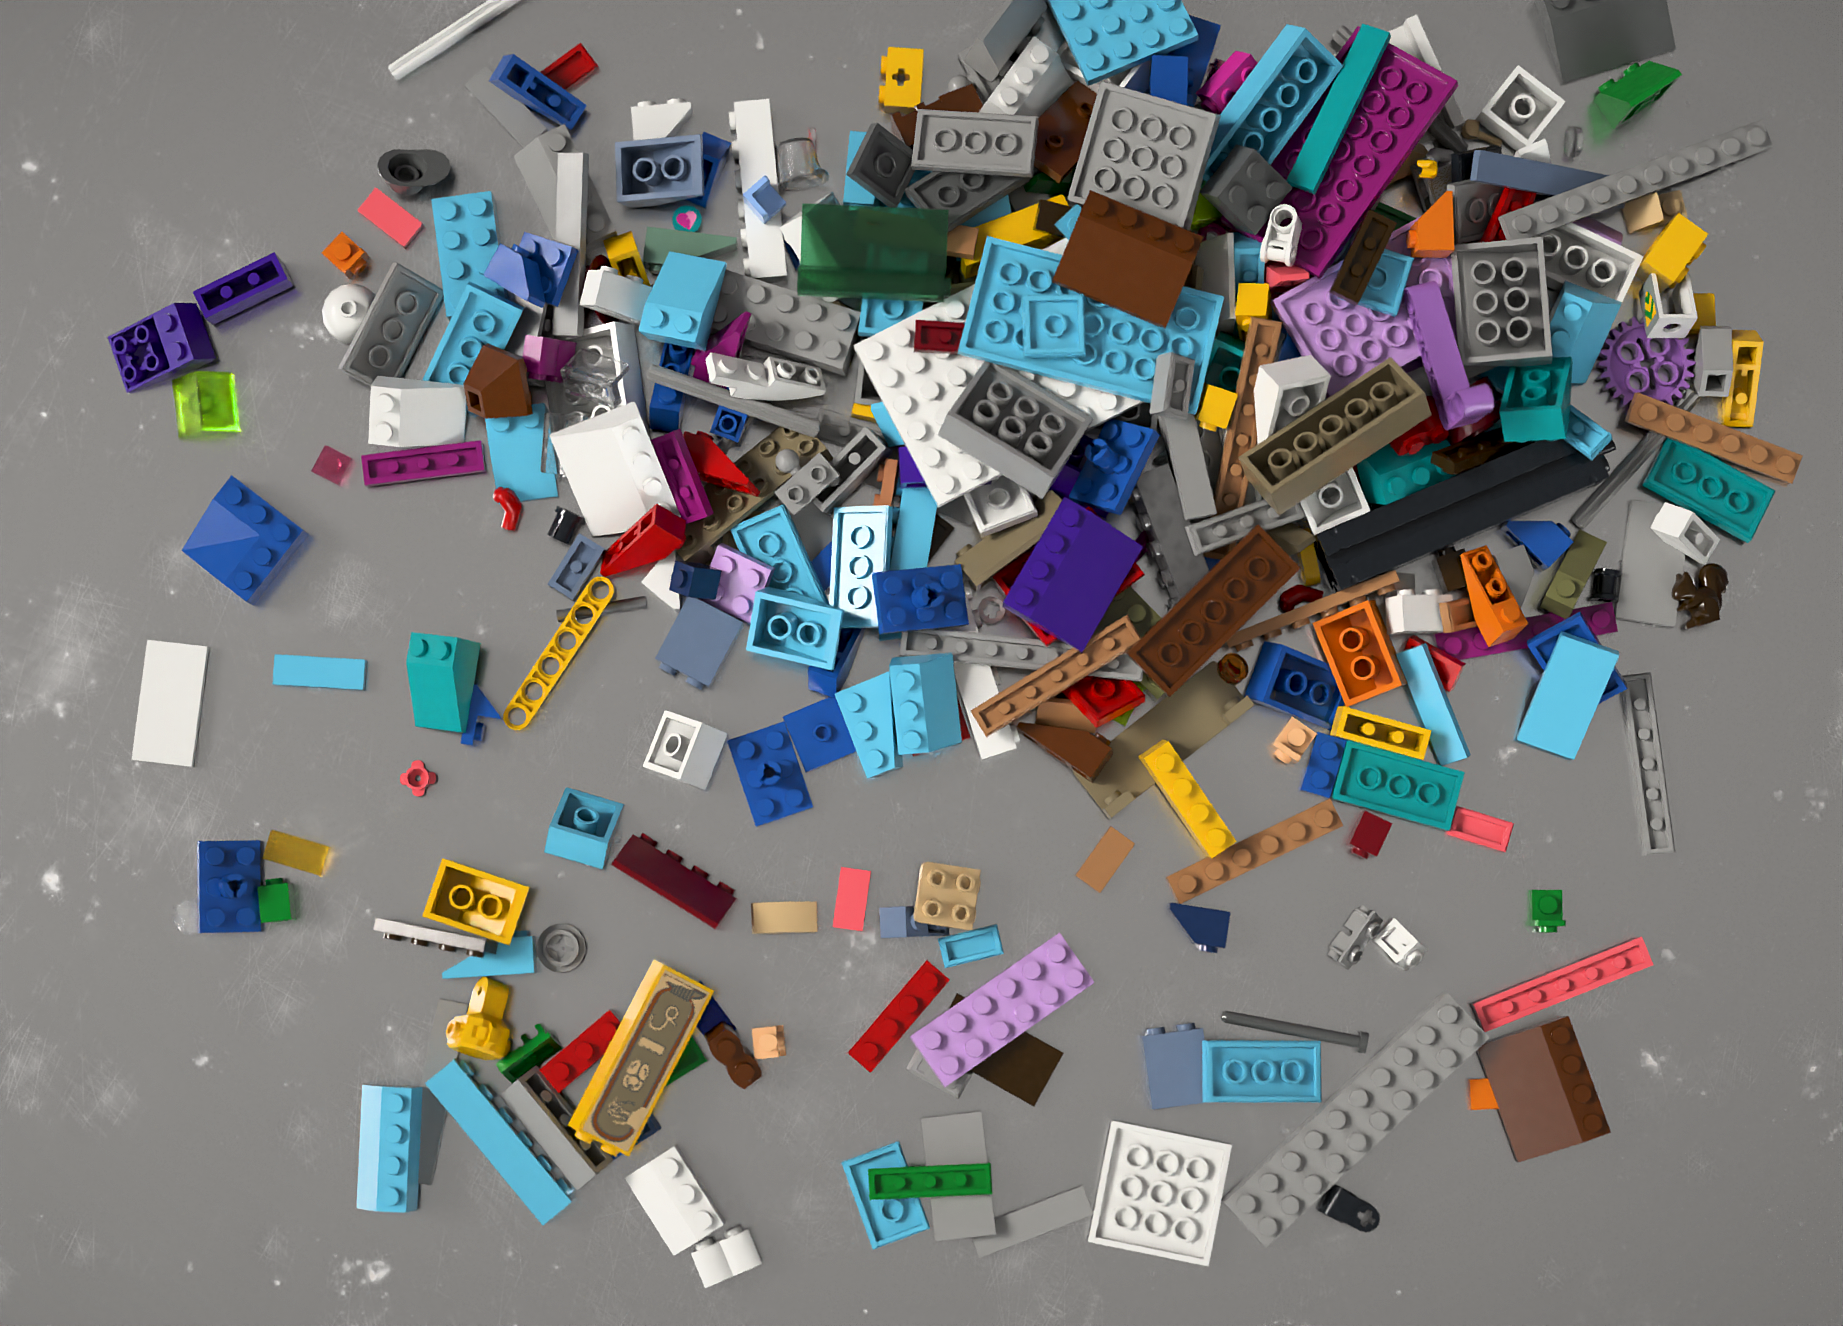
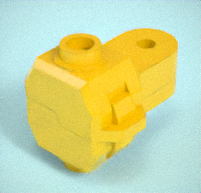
M485 976L478 980L472 993L467 1014L454 1017V1020L447 1026V1044L451 1049L486 1061L500 1059L508 1054L511 1047V1041L508 1039L510 1029L502 1020L509 995L507 984Z

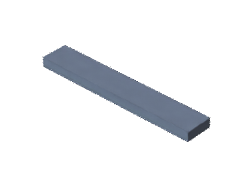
M1474 150L1470 181L1553 197L1609 175L1484 150ZM1625 203L1612 208L1624 209Z

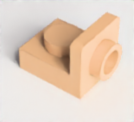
M1292 716L1270 747L1276 750L1274 756L1282 762L1289 764L1292 761L1296 764L1300 761L1301 756L1317 733Z

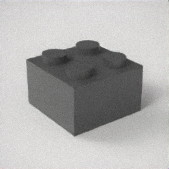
M1236 144L1200 190V193L1236 229L1256 235L1269 219L1272 210L1279 206L1293 187L1255 149Z

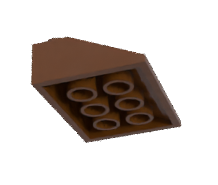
M1090 190L1052 282L1166 329L1204 237Z
M1558 1016L1484 1043L1477 1050L1499 1107L1498 1110L1517 1162L1581 1144L1611 1133L1569 1016Z

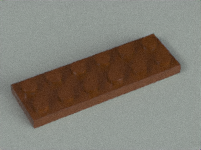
M1257 524L1144 634L1126 654L1168 697H1171L1301 568Z

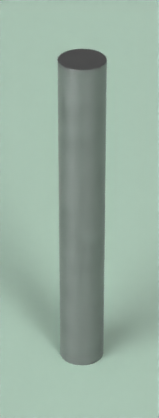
M646 596L610 601L601 615L648 608ZM582 606L576 611V619L593 616L591 609L586 606ZM572 608L556 610L558 622L564 621Z

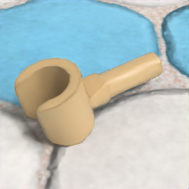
M1466 120L1462 127L1464 139H1479L1493 145H1501V139L1479 131L1480 122L1478 120Z

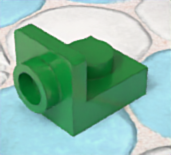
M1530 890V926H1539V932H1557V926H1566V920H1563L1562 890Z

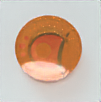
M1236 653L1226 654L1217 664V672L1220 678L1228 684L1236 685L1248 675L1247 662Z

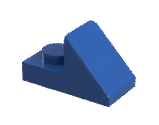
M474 684L466 733H462L460 743L471 747H476L477 741H482L485 724L480 723L481 718L504 721L496 707L477 684Z

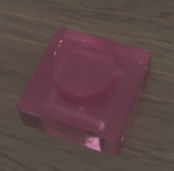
M325 445L311 472L340 486L353 459Z

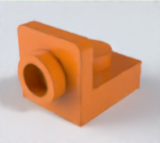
M343 232L322 252L349 279L353 275L358 276L367 267V260L370 258L362 248Z

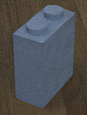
M687 597L655 657L661 663L659 669L673 676L677 672L687 676L685 682L699 690H702L703 686L711 688L744 626L743 622L698 598Z
M1195 1023L1177 1025V1031L1165 1032V1027L1146 1029L1147 1035H1142L1140 1038L1150 1109L1155 1110L1206 1103L1203 1102L1202 1041L1205 1040L1203 1028H1195Z

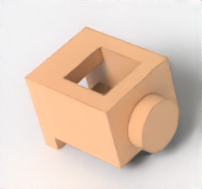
M783 1025L752 1028L754 1059L786 1056Z

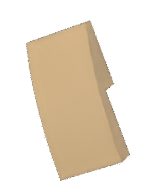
M817 902L752 903V934L817 932Z

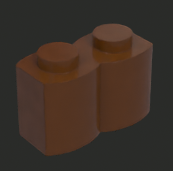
M720 1021L705 1033V1039L712 1055L717 1061L725 1065L730 1078L737 1086L746 1089L762 1077L761 1069L756 1059H754V1055L747 1047L742 1045L736 1031L728 1023Z

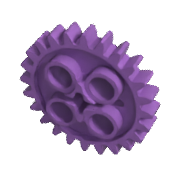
M1635 316L1629 319V326L1622 321L1618 324L1619 331L1616 329L1609 331L1612 340L1606 338L1603 346L1607 350H1600L1598 355L1604 358V361L1598 362L1596 367L1604 369V372L1597 378L1601 380L1606 379L1608 382L1602 388L1603 391L1608 389L1614 391L1610 400L1619 396L1622 398L1620 402V407L1622 408L1632 402L1634 393H1641L1673 405L1671 397L1676 400L1683 397L1679 389L1687 390L1690 387L1684 379L1694 377V374L1688 371L1687 368L1696 364L1695 361L1687 360V356L1694 352L1693 349H1684L1683 347L1689 341L1688 338L1681 340L1679 338H1647L1643 317L1639 324ZM1671 324L1665 326L1664 328L1670 329ZM1637 339H1640V340H1641V343H1642L1641 348H1640L1639 344H1638L1637 341H1636ZM1651 339L1660 342L1662 347L1661 353L1651 350L1649 344ZM1622 347H1627L1632 351V361L1625 360L1622 357ZM1643 360L1644 362H1650L1651 367H1641L1640 362ZM1659 368H1665L1669 372V382L1662 381L1659 378ZM1634 375L1640 379V390L1631 387L1629 383L1630 376ZM1650 381L1654 385V390L1650 389Z

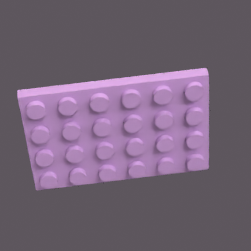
M1420 217L1393 231L1385 249L1411 257V248H1407L1406 234ZM1449 255L1447 258H1414L1405 288L1435 280L1439 285L1454 336H1457L1451 256ZM1344 260L1328 268L1321 279L1314 276L1270 302L1301 356L1312 355L1331 375L1326 398L1337 393L1390 357L1401 368L1421 357L1404 302V296L1398 315L1393 317L1359 305L1355 306L1329 293Z

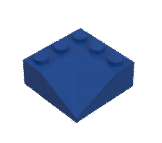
M231 475L212 499L181 551L239 597L254 606L309 534Z

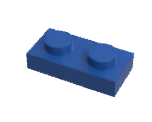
M1316 732L1317 735L1314 738L1300 790L1329 799L1347 740Z

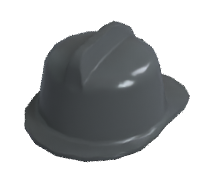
M429 149L391 150L384 153L379 158L377 164L380 176L387 181V185L393 191L401 195H413L425 186L435 185L443 181L451 168L449 159L443 153Z

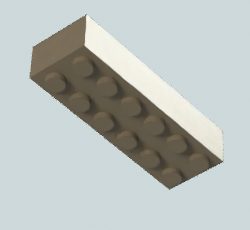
M1390 357L1239 456V460L1247 480L1275 512L1281 515L1432 414L1425 392Z

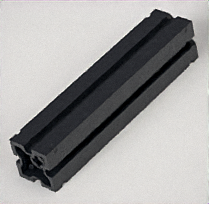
M1563 439L1556 441L1539 440L1314 536L1316 539L1314 542L1316 556L1324 569V575L1332 594L1407 566L1440 550L1452 547L1502 526L1509 521H1514L1597 486L1609 478L1608 472L1610 467L1604 454L1616 450L1614 441L1611 440L1591 460Z

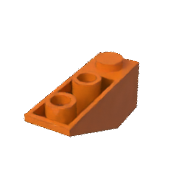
M1487 545L1462 553L1460 556L1474 619L1488 647L1514 639L1528 622Z

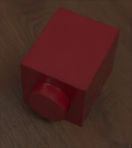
M1362 811L1346 845L1352 847V854L1365 860L1369 856L1377 857L1393 823L1367 811Z

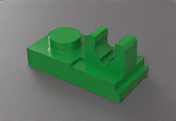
M541 1024L535 1025L538 1035L530 1039L524 1033L521 1036L524 1045L508 1052L502 1060L496 1063L499 1071L512 1084L534 1066H539L562 1049L561 1045Z

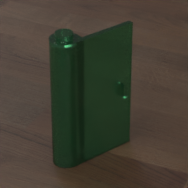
M802 203L801 258L797 276L798 296L944 303L945 297H951L952 279L946 278L949 209Z

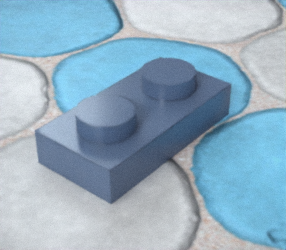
M579 533L547 585L574 601L606 550Z

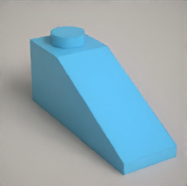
M527 930L515 931L510 946L498 942L496 954L485 953L484 958L470 956L442 972V979L537 973L535 936H528Z

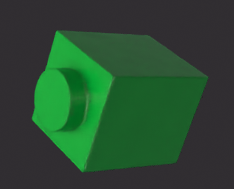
M284 878L265 880L266 885L257 886L261 923L297 920L293 883H284Z

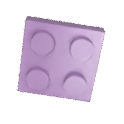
M721 543L717 546L710 564L711 567L722 570L716 600L698 599L750 624L755 593L769 586L775 568Z

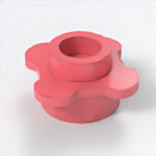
M415 760L406 773L401 774L400 782L402 785H407L411 788L414 796L420 797L425 794V789L429 784L436 782V774L429 772L424 767L422 761ZM419 775L421 780L416 781L415 777Z

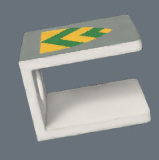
M1650 273L1639 291L1647 338H1685L1698 319L1690 274H1686L1672 292L1676 314H1663L1656 273ZM1669 324H1678V327L1672 329L1664 328Z

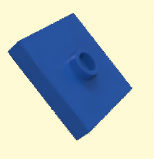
M828 697L783 716L806 773L857 752L838 702L833 697Z

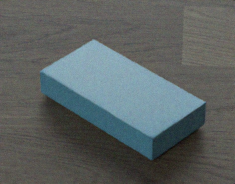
M997 924L938 938L945 968L1004 954Z

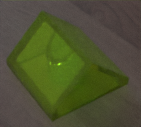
M194 371L172 380L179 440L239 432L232 372Z

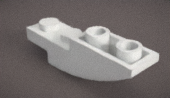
M712 352L705 359L710 383L729 387L731 397L781 401L824 395L826 392L821 368L770 356L763 364Z

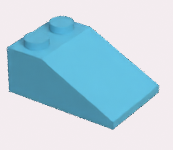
M669 251L646 300L639 332L649 340L706 351L727 263Z
M545 403L531 404L533 414L528 416L485 419L496 489L498 487L512 489L521 502L559 497L553 445L549 436L551 434L549 412Z
M771 587L760 589L755 593L746 651L834 670L844 610L797 593Z

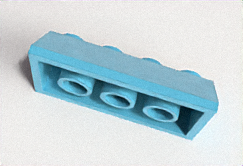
M362 1085L357 1208L379 1212L407 1213L417 1211L423 1087Z

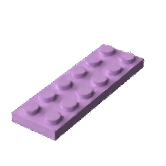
M1058 933L909 1038L945 1088L1095 982L1062 935Z

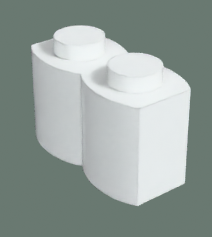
M739 1225L723 1232L725 1238L713 1242L711 1237L695 1244L697 1250L693 1251L691 1255L705 1288L762 1264L749 1228L742 1230Z

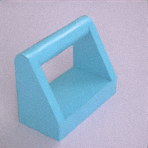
M1233 232L1235 301L1237 304L1239 283L1264 284L1265 263L1260 260L1262 243L1243 236L1238 232Z

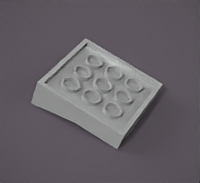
M1101 81L1067 200L1084 205L1089 191L1092 190L1190 231L1204 172L1221 115Z

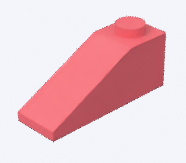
M1271 260L1265 263L1264 284H1269L1271 299L1281 296L1309 279V272L1295 265L1288 267L1283 262Z

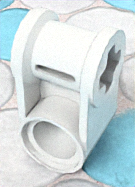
M1281 204L1272 210L1267 231L1261 244V262L1267 263L1271 260L1283 262L1288 267L1293 266L1296 259L1302 223L1292 206ZM1286 218L1293 219L1288 226H1279L1282 220Z

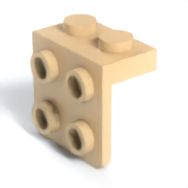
M934 862L922 863L914 920L918 923L972 930L976 919V901L981 885V870Z

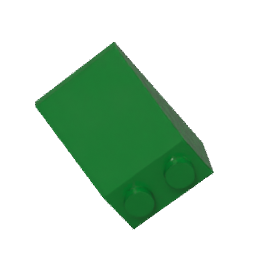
M1647 61L1641 66L1636 62L1622 72L1624 77L1617 82L1612 78L1598 88L1600 93L1595 97L1594 102L1611 127L1615 129L1661 99L1682 74L1678 69L1652 61Z

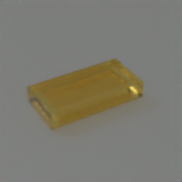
M271 829L262 859L322 876L331 847Z

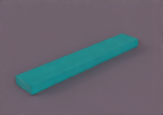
M1362 23L1342 64L1343 67L1339 71L1286 180L1292 187L1316 194L1391 39L1390 32Z

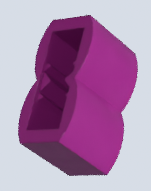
M525 335L522 358L527 366V372H529L528 378L563 383L564 377L572 378L577 342Z

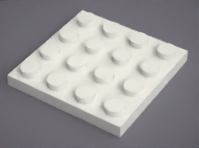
M1111 1120L1088 1242L1209 1266L1232 1145Z

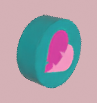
M683 205L673 213L672 224L675 230L698 233L702 227V216L694 206Z

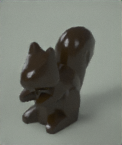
M1716 563L1704 565L1699 570L1697 576L1698 587H1695L1687 571L1683 573V576L1681 574L1676 575V582L1672 588V598L1676 601H1682V604L1677 607V612L1689 610L1691 614V619L1685 624V629L1720 620L1719 613L1722 607V593L1726 592V586L1729 584L1728 574L1721 565Z

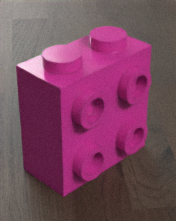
M1235 51L1196 92L1202 101L1201 107L1204 111L1218 115L1221 114L1258 64L1251 54Z

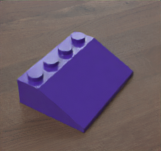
M1064 497L1003 601L1002 607L1076 650L1083 652L1143 546L1091 511Z

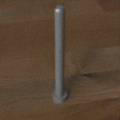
M1225 1011L1222 1015V1021L1229 1024L1356 1047L1357 1052L1363 1054L1367 1050L1369 1033L1361 1031L1360 1035H1353L1231 1011Z

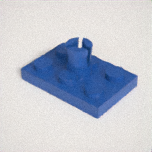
M1110 419L1105 422L1098 438L1092 441L1094 446L1092 447L1088 444L1086 447L1085 456L1087 460L1068 498L1077 504L1121 515L1160 434L1154 429L1116 419Z
M961 564L872 573L879 634L947 628L969 624Z
M1581 612L1527 640V646L1543 670L1547 666L1561 631L1602 645ZM1616 666L1612 671L1599 704L1627 689V683Z
M784 721L727 740L756 827L814 808Z
M260 840L197 841L198 933L261 932L257 886H261Z

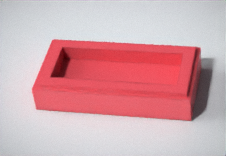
M376 187L357 210L362 216L405 249L424 226L423 223Z
M1456 806L1450 831H1447L1446 835L1505 853L1514 823Z
M841 867L832 927L863 931L871 871Z

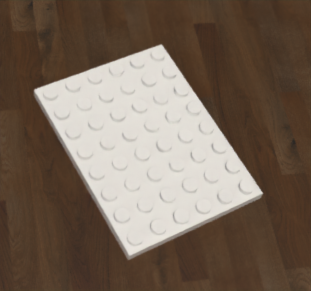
M1064 238L1043 250L1063 255L1069 240ZM975 284L854 345L855 352L938 508L1002 475L938 436L947 413L984 361L962 355L914 352L916 320L965 323ZM1010 368L1093 418L1086 432L1144 403L1143 401Z

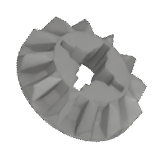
M555 924L548 927L542 932L537 942L539 960L546 968L554 972L573 970L582 962L586 952L584 937L575 927L568 924ZM563 934L565 945L574 948V951L564 952L561 962H559L558 951L548 948V946L559 944Z

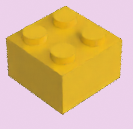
M1678 213L1665 225L1647 250L1635 276L1645 282L1650 273H1656L1659 293L1661 294L1668 287L1672 290L1690 270L1686 265L1690 266L1694 259L1696 260L1707 245L1703 241L1708 233Z

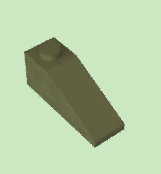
M1578 531L1543 599L1541 608L1564 619L1570 617L1607 544L1606 541L1585 531Z

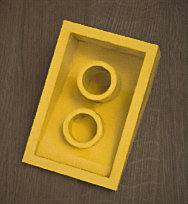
M442 858L422 917L510 946L530 887Z

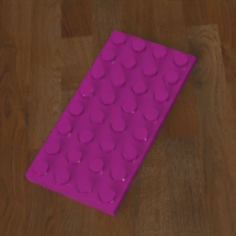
M1357 26L1335 57L1341 64H1343L1360 29L1359 26ZM1388 43L1316 194L1293 187L1279 204L1292 206L1302 223L1296 259L1293 265L1301 267L1313 277L1316 276L1318 279H1321L1364 220L1366 213L1374 206L1459 86L1457 80ZM1336 77L1271 163V166L1285 180H1287ZM1223 215L1220 218L1226 226L1260 243L1263 241L1269 223L1268 219L1258 233L1253 235L1236 229ZM1286 218L1281 221L1279 226L1286 227L1293 219Z

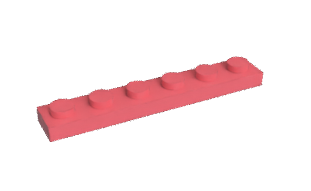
M1637 937L1471 1005L1481 1029L1487 1032L1654 964L1643 938Z

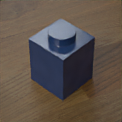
M675 560L669 590L687 597L716 600L722 570L703 563Z

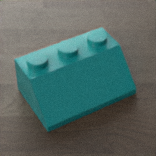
M1445 439L1439 444L1424 445L1417 453H1407L1404 455H1398L1388 443L1358 463V474L1367 503L1387 505L1456 476L1443 472L1441 468L1431 463L1432 452L1450 446L1449 442Z

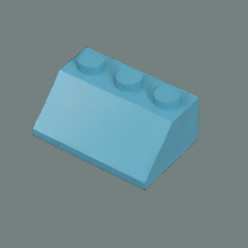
M1565 281L1549 315L1552 358L1572 357L1571 383H1586L1622 302Z
M953 652L893 657L889 664L898 754L929 753L961 743L962 735Z

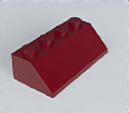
M644 833L640 837L633 834L611 865L707 925L719 930L738 900L732 896L735 890L719 881L717 886L707 880L709 874L693 865L691 870L682 865L681 862L684 858L670 849L666 853L661 852L655 848L658 842Z

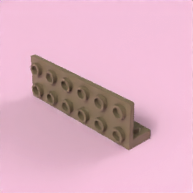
M779 426L734 462L742 473L759 489V496L756 497L711 483L706 484L704 490L714 514L686 524V540L683 546L676 552L685 562L703 563L710 566L715 554L711 545L775 495L774 492L792 477L790 473H783L777 468L775 463L777 454L784 449L795 451L799 456V466L802 468L819 452L831 462L834 458L825 445L817 437L813 438Z
M1215 661L1205 666L1186 681L1171 697L1167 696L1111 740L1109 747L1112 748L1113 755L1093 783L1073 771L1075 777L1108 819H1111L1156 783L1138 757L1139 755L1164 739L1170 742L1181 760L1184 761L1254 706L1248 696L1243 697L1231 680L1224 676L1223 670Z

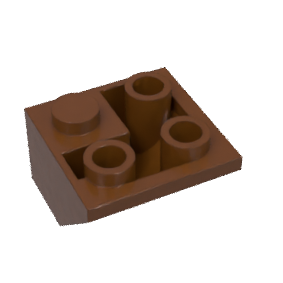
M488 343L483 345L463 383L468 411L485 419L533 414L531 405L532 395L528 388L526 377L527 366L523 358Z

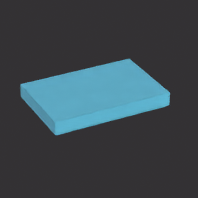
M899 1141L841 1162L873 1249L930 1229L920 1198L869 1200L868 1169L908 1167Z

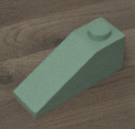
M647 226L642 262L645 268H649V272L659 274L669 251L711 259L737 250L738 241L737 237Z

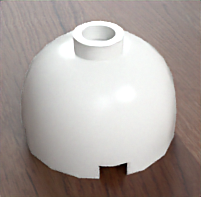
M356 284L341 285L332 290L325 299L322 309L323 322L331 336L341 343L351 344L376 295L368 288Z

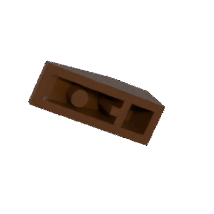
M1019 722L1016 726L1019 734L1091 783L1094 782L1113 755L1112 748L1109 747L1111 742L1097 732L1093 736L1087 731Z

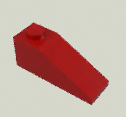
M684 431L683 437L701 481L756 497L759 496V489L713 442L714 438L711 435L702 431H697L696 434Z
M656 503L604 552L600 574L607 577L665 559L674 550L677 551L683 546L686 540V521Z

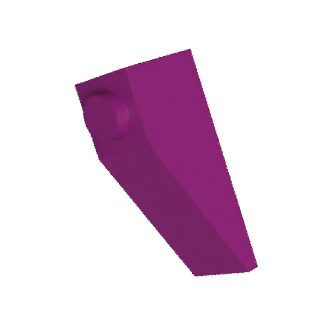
M745 311L708 339L706 351L696 350L691 365L695 366L693 378L710 383L705 359L711 352L740 359L752 313Z

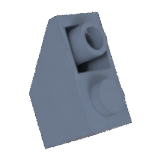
M915 906L879 908L881 938L949 936V927L916 922L914 920Z

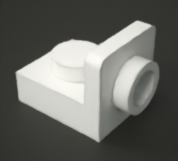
M1395 918L1373 939L1406 971L1410 967L1419 964L1423 959V954L1427 951V948Z

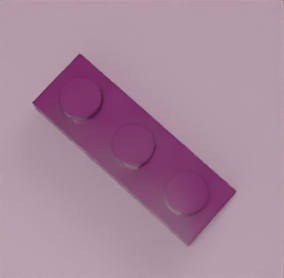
M681 429L651 439L681 518L686 521V524L714 514Z

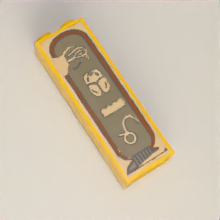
M653 960L568 1126L576 1130L575 1137L588 1144H591L594 1139L602 1143L601 1150L617 1157L619 1152L629 1157L714 990Z

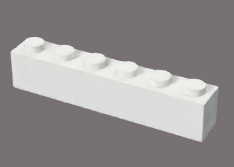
M769 99L733 102L734 111L729 112L730 130L736 129L737 141H731L733 159H739L740 170H734L736 188H742V194H744L766 175L770 180V185L779 194ZM744 199L737 200L739 218L745 217L746 229H740L742 247H748L749 258H743L745 276H751V278L767 283L788 281L784 237L780 229L782 226L781 210L763 224L744 203Z
M967 580L963 583L969 624L939 629L979 633L978 628L982 627V622L978 610H971L968 599L973 598ZM954 662L956 685L981 761L1016 750L1015 743L1019 742L1020 738L1015 724L1010 726L1008 724L989 737H986L971 713L972 709L999 693L996 685L1001 684L997 668H990L989 665Z

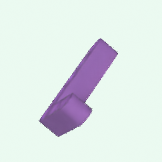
M1433 280L1404 288V302L1444 429L1450 430L1478 422L1494 408L1492 392L1486 383L1473 387L1469 386L1439 285Z

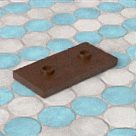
M1078 80L1039 117L1034 166L1058 183L1077 166L1097 97L1096 92Z

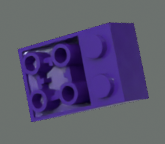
M173 303L108 337L127 393L193 371L216 359L197 303Z

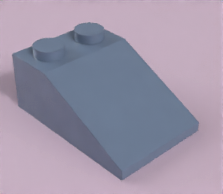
M701 134L615 142L618 203L628 208L657 206L704 195L703 142Z

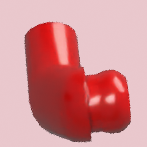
M498 487L494 491L493 499L495 502L500 503L505 510L501 527L516 531L522 509L521 501L512 489Z
M1297 584L1281 594L1279 607L1285 612L1294 610L1295 605L1302 601L1311 603L1321 599L1324 591Z

